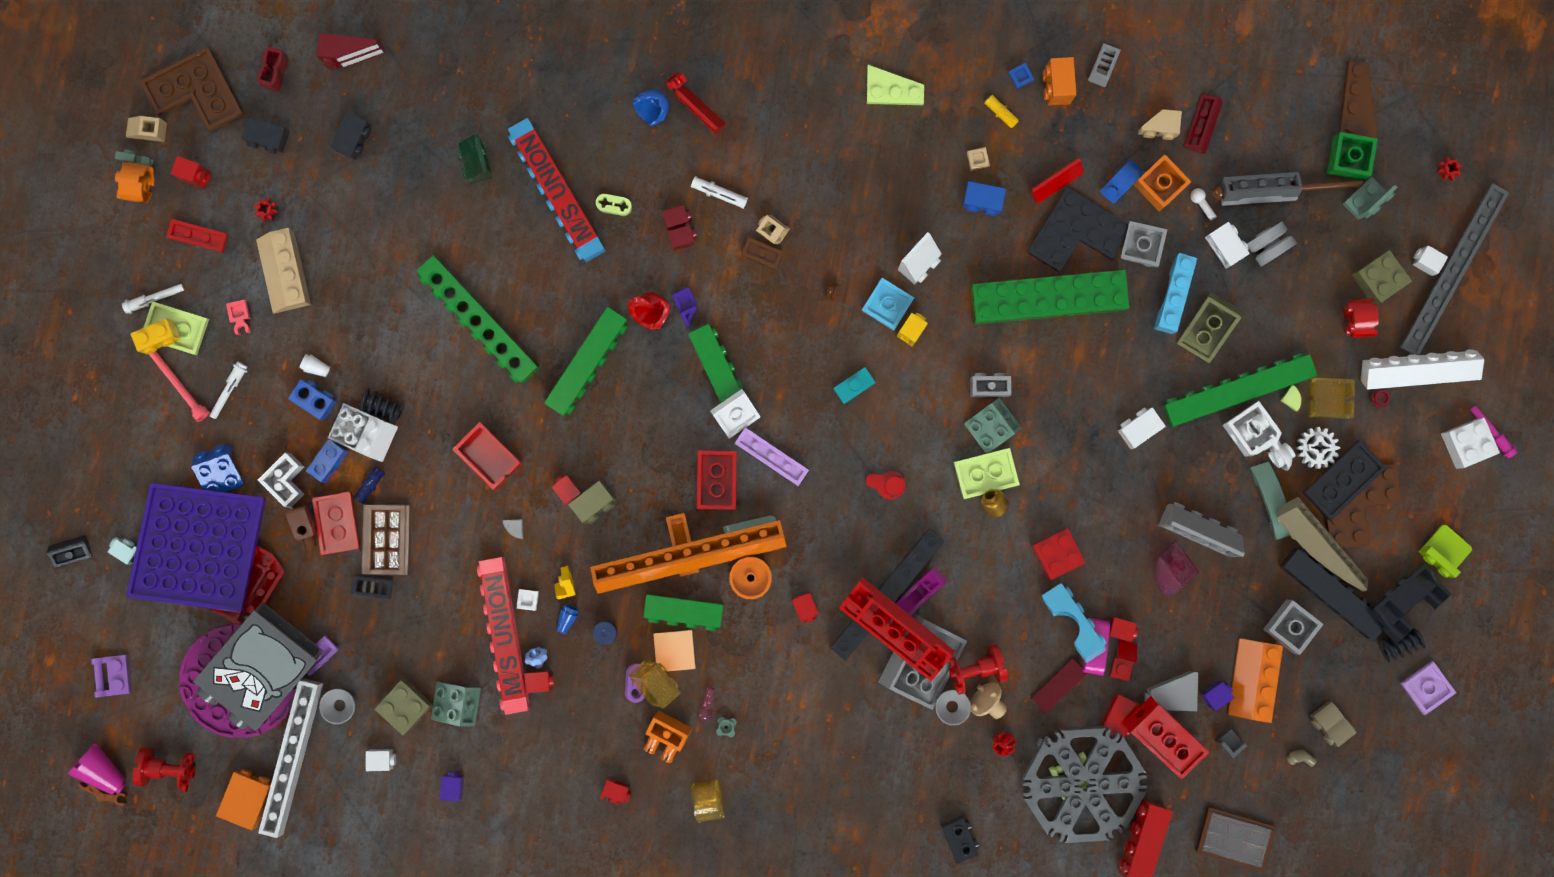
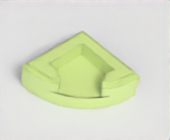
M1291 385L1280 401L1296 412L1301 406V396L1298 389Z

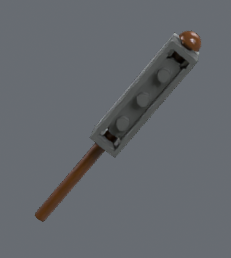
M1299 172L1223 177L1221 184L1213 189V196L1215 199L1221 200L1222 206L1296 201L1302 191L1362 187L1363 183L1362 180L1301 183Z

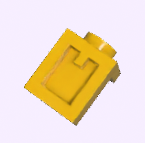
M568 566L561 567L559 583L555 584L557 599L576 595L574 580Z

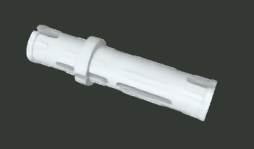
M697 176L694 177L691 188L705 192L709 197L712 195L744 209L748 197L715 185L713 181L710 183Z

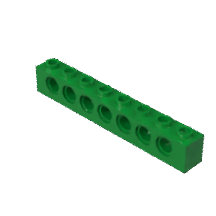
M434 255L417 270L420 274L418 279L425 286L429 284L433 288L431 293L438 300L442 298L446 302L444 307L451 314L455 312L459 316L457 321L464 328L468 326L472 330L470 332L471 336L476 341L481 340L485 344L483 346L484 350L489 355L493 353L498 358L496 360L497 364L502 369L506 367L511 372L509 376L515 383L519 381L524 384L540 369ZM437 275H442V282L434 284V278ZM455 289L454 297L447 298V291ZM462 303H468V309L465 312H460L459 308ZM475 317H481V323L478 326H473L472 324ZM494 331V337L491 340H486V332ZM506 344L507 351L504 354H499V346ZM519 358L520 365L517 368H512L511 361Z

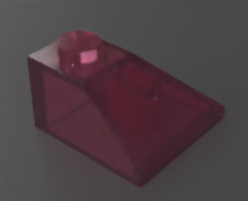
M1177 541L1157 560L1155 583L1166 598L1184 589L1199 573Z

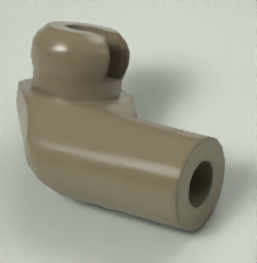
M1303 749L1292 751L1287 757V762L1291 765L1304 761L1313 767L1317 762L1316 758Z

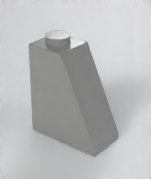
M1188 671L1147 688V693L1144 694V702L1152 696L1166 710L1197 711L1198 672Z

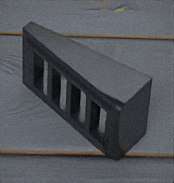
M354 576L351 595L391 600L393 580ZM359 580H363L362 592H358ZM367 581H371L369 593H366ZM375 582H379L377 594H374ZM383 583H387L385 595H382Z

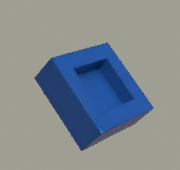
M1026 63L1008 72L1016 89L1034 81V77Z

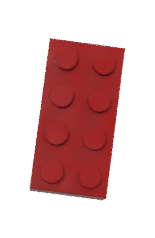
M1142 799L1136 810V820L1130 826L1131 836L1124 846V851H1126L1124 859L1121 858L1118 866L1119 873L1123 877H1153L1173 811L1163 805Z

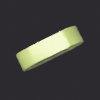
M601 194L596 199V206L601 212L626 216L631 213L632 205L627 198ZM604 199H607V202L612 203V206L606 205L605 208H602L600 201L602 202ZM625 202L628 209H624V211H621L620 207L615 206L616 204L622 205Z

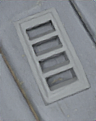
M1103 43L1088 81L1106 87L1121 50ZM1105 52V53H1108V54H1110V55H1113L1114 58H1112V57H1110V56H1107V55H1105V54H1103V53ZM1099 66V67H1101V68H1104V69L1108 70V72L1105 71V70H1102V69H1100V68H1097V67Z

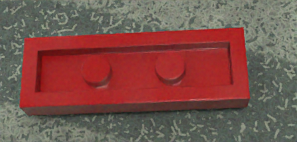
M171 219L166 237L224 253L229 235Z

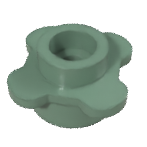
M720 717L718 719L719 727L716 730L717 735L733 737L735 735L734 726L737 723L734 718L725 719Z

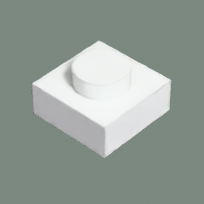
M519 589L517 609L537 611L539 591Z

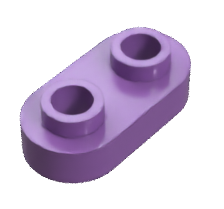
M633 663L626 670L625 696L634 703L641 702L646 695L647 671L641 664ZM634 670H637L636 676H633ZM636 689V694L633 696L632 690Z

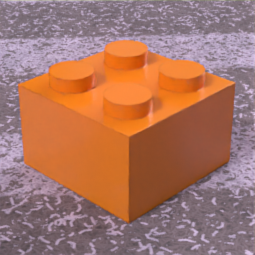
M1074 57L1051 58L1048 64L1045 65V70L1042 71V79L1046 81L1044 100H1047L1048 106L1071 104L1075 98Z
M1164 155L1133 185L1160 212L1191 181Z

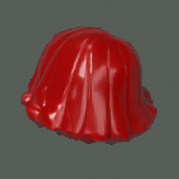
M647 292L642 296L631 298L627 304L629 313L635 322L649 330L661 329L671 309L669 302L655 292Z

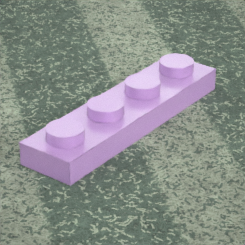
M747 428L742 431L735 442L737 446L797 486H799L809 471Z

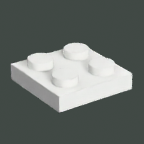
M742 389L710 411L729 439L760 418V415Z

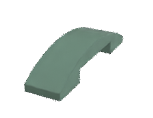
M1269 461L1250 467L1255 484L1259 487L1270 518L1269 524L1275 540L1290 536L1286 527L1280 525L1277 519L1279 507L1286 504V500Z

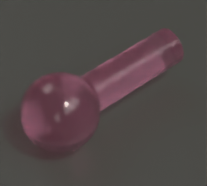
M713 687L707 688L703 708L697 714L699 721L702 723L710 722L713 717V713L710 710L715 692Z

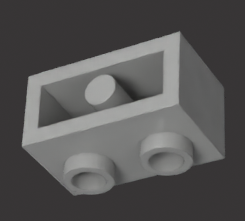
M975 373V376L970 378V397L1011 396V376H1006V373H994V376H986V373Z

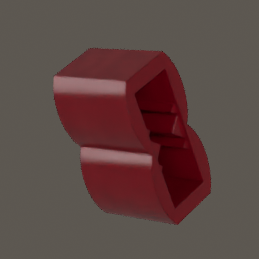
M269 46L266 48L263 54V65L259 69L257 76L258 83L263 88L276 92L280 90L283 84V73L288 66V56L281 49Z

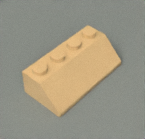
M284 228L269 232L256 239L273 313L311 305L294 231L290 228Z

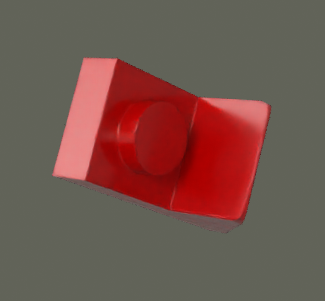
M1118 639L1109 673L1110 677L1129 681L1133 664L1137 663L1138 644Z

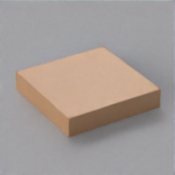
M692 630L654 633L657 672L696 669Z

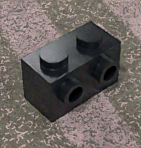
M962 816L940 824L957 864L978 856L977 849L980 847L976 838H972L969 831L972 828L968 819L964 820Z

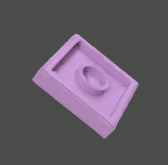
M1430 661L1401 682V685L1423 715L1428 714L1456 694L1434 661Z

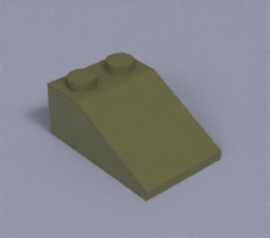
M1209 292L1177 344L1210 364L1241 319L1243 311L1214 293Z

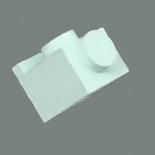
M115 537L109 545L111 548L108 553L125 564L131 565L134 561L137 546H134L135 543L127 538L119 539Z

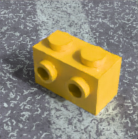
M169 319L161 320L130 334L137 351L146 355L156 352L160 347L173 345L175 341L181 339L174 321Z

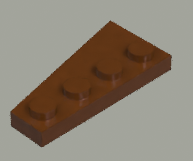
M1349 61L1346 68L1339 132L1378 139L1368 63Z

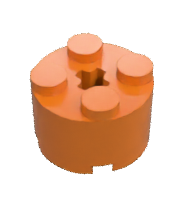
M123 162L121 171H117L115 175V181L118 183L117 199L148 203L153 193L149 192L150 185L154 186L155 182L154 169L150 165Z

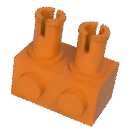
M658 711L646 732V735L650 737L644 746V750L647 752L650 749L649 753L655 754L659 743L662 742L667 746L661 755V759L664 761L668 756L666 762L672 763L676 752L682 750L693 728Z

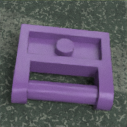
M128 655L91 659L95 674V698L132 693ZM102 663H107L109 690H104Z

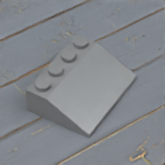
M1179 503L1167 504L1159 526L1228 557L1244 556L1243 536L1237 533V529L1230 526L1224 528L1220 526L1219 521L1212 518L1206 520L1202 518L1203 514L1194 510L1191 512L1184 510L1185 506Z
M913 613L912 617L956 651L953 656L958 661L967 641ZM893 652L878 683L933 710L950 677L948 672L950 666L947 662L935 678L930 681Z

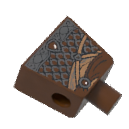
M304 503L287 510L285 515L295 540L302 539L305 549L317 546L314 535L317 534L312 503Z

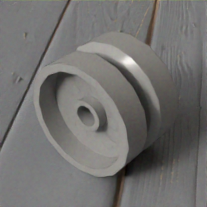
M1283 221L1272 228L1270 226L1256 235L1255 239L1247 243L1251 253H1255L1261 248L1264 249L1263 252L1256 256V261L1260 267L1297 244L1292 235H1288L1282 240L1278 238L1287 231Z

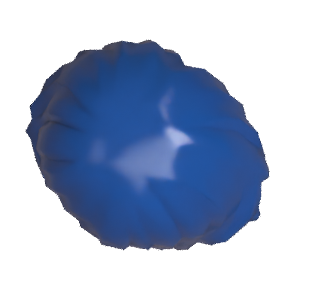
M657 89L642 92L633 101L636 113L650 126L663 122L670 106L666 95Z

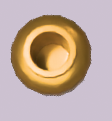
M990 489L982 496L981 505L988 516L997 518L1003 516L1008 511L1009 502L1001 490Z

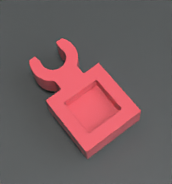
M247 300L227 303L226 307L230 323H236L234 327L235 334L241 335V327H245L246 333H250L251 328L245 321L251 319Z

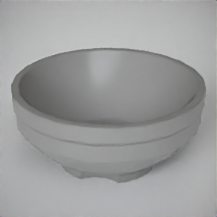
M332 689L326 692L321 698L319 705L322 717L332 724L347 722L353 716L356 707L354 697L344 689ZM337 700L345 702V709L343 711H338L335 708Z
M948 690L939 696L935 709L937 716L942 722L948 725H959L969 717L971 704L965 694L958 695L956 690ZM949 701L957 703L958 708L955 712L947 710L946 705Z

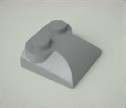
M1129 221L1121 259L1140 263L1146 267L1158 268L1168 229Z

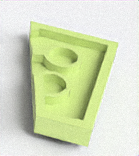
M870 65L867 66V104L924 105L923 84Z

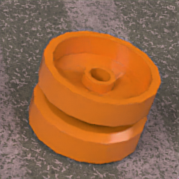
M757 557L740 559L733 565L730 572L732 590L738 596L745 599H756L763 596L769 590L772 582L769 566ZM749 574L754 575V581L749 582L747 576Z

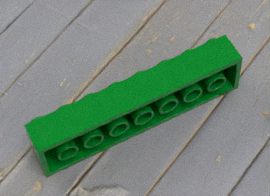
M1126 270L972 284L970 287L974 325L1118 312L1129 309Z

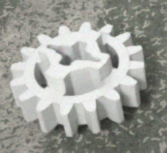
M1316 427L1315 430L1312 428L1307 429L1308 434L1305 432L1301 434L1303 439L1297 440L1301 445L1296 447V449L1301 451L1297 456H1303L1302 463L1309 462V468L1315 464L1316 469H1320L1321 465L1325 468L1328 467V463H1334L1332 457H1338L1339 455L1335 453V450L1340 449L1339 446H1335L1338 439H1332L1334 433L1327 434L1328 429L1325 428L1321 431L1320 427ZM1318 446V447L1324 448V449L1317 450V449L1311 448V447Z

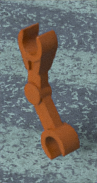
M83 782L79 783V787L82 790L92 793L98 801L115 802L118 806L127 804V802L119 800L120 796H128L126 792L111 795L102 792L94 786H85Z

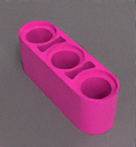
M1090 618L1096 627L1094 631L1097 635L1101 634L1107 644H1105L1106 651L1088 663H1085L1083 660V672L1103 676L1106 666L1110 621Z

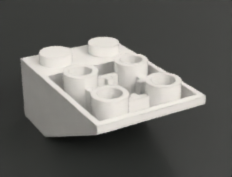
M343 403L328 438L367 457L383 462L398 427Z

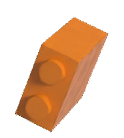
M247 769L233 772L216 816L251 831L256 829L265 810L271 787L270 779L264 776L256 777Z

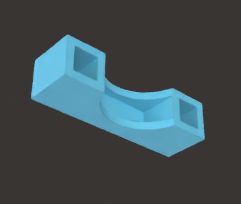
M1181 253L1174 256L1169 272L1170 279L1167 293L1158 312L1154 329L1170 334L1178 331L1197 258Z
M1061 583L1043 594V601L1053 616L1065 615L1077 622L1080 632L1074 642L1075 648L1085 663H1088L1106 651L1105 644L1107 643L1101 634L1097 635L1094 631L1096 627L1090 618L1086 619L1082 614L1085 611L1080 603L1073 601L1072 597L1074 595L1068 587L1064 588Z

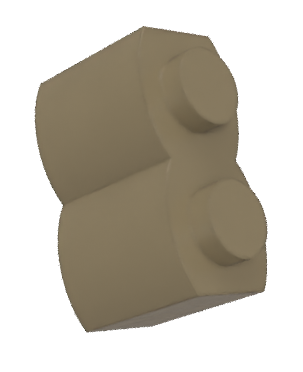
M1327 701L1310 715L1313 719L1311 723L1317 730L1321 729L1325 734L1323 738L1330 746L1339 747L1356 734L1354 728L1333 702Z

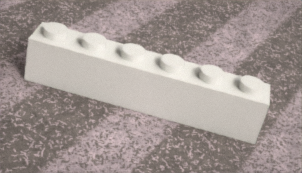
M1466 350L1465 352L1449 351L1442 354L1428 353L1427 355H1409L1407 357L1391 356L1384 359L1371 358L1370 360H1363L1361 382L1366 389L1481 380L1484 358L1477 350Z

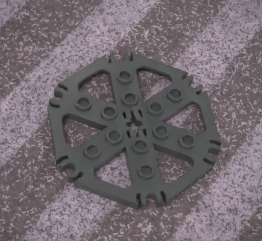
M1109 727L1060 728L1063 736L1057 730L1054 731L1057 738L1051 740L1049 736H1046L1049 745L1045 743L1044 739L1042 740L1022 777V785L1029 786L1028 790L1022 791L1024 800L1047 835L1049 832L1050 837L1053 838L1055 833H1060L1058 837L1060 842L1109 840L1106 833L1113 839L1112 830L1118 829L1122 833L1120 824L1126 830L1147 792L1146 783H1139L1141 779L1147 778L1146 771L1122 734L1120 736L1119 732L1116 731L1114 736H1109L1111 732ZM1076 737H1095L1097 740L1084 764H1082L1071 747L1070 741ZM1117 750H1122L1132 764L1131 771L1103 773L1114 752ZM1051 754L1056 758L1066 775L1037 777L1036 772L1044 757ZM1084 780H1086V782L1089 784L1086 785V789H1083L1082 786H1079L1080 784H1083ZM1131 793L1133 794V799L1125 814L1117 816L1102 794ZM1066 796L1052 821L1047 820L1037 805L1038 800L1041 798ZM1086 805L1099 824V830L1095 833L1076 834L1073 832V827Z

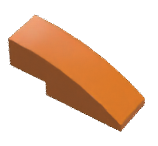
M685 513L666 517L672 546L692 542ZM699 569L680 573V576L698 573Z

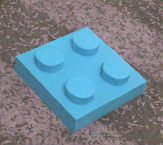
M881 278L862 311L894 331L914 297Z

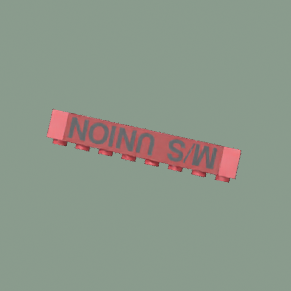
M505 557L479 561L477 573L482 578L480 591L481 595L485 596L486 603L483 604L485 615H488L489 619L487 631L492 636L490 649L491 653H495L496 661H493L494 671L498 672L499 680L496 681L498 692L501 691L502 694L500 707L505 712V715L528 711L531 708L529 696L526 693L525 673Z

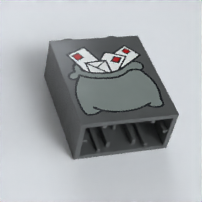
M261 602L193 682L199 686L197 694L205 702L211 705L219 702L230 711L228 718L233 724L241 729H247L250 726L253 730L257 731L318 660L324 650L265 603Z

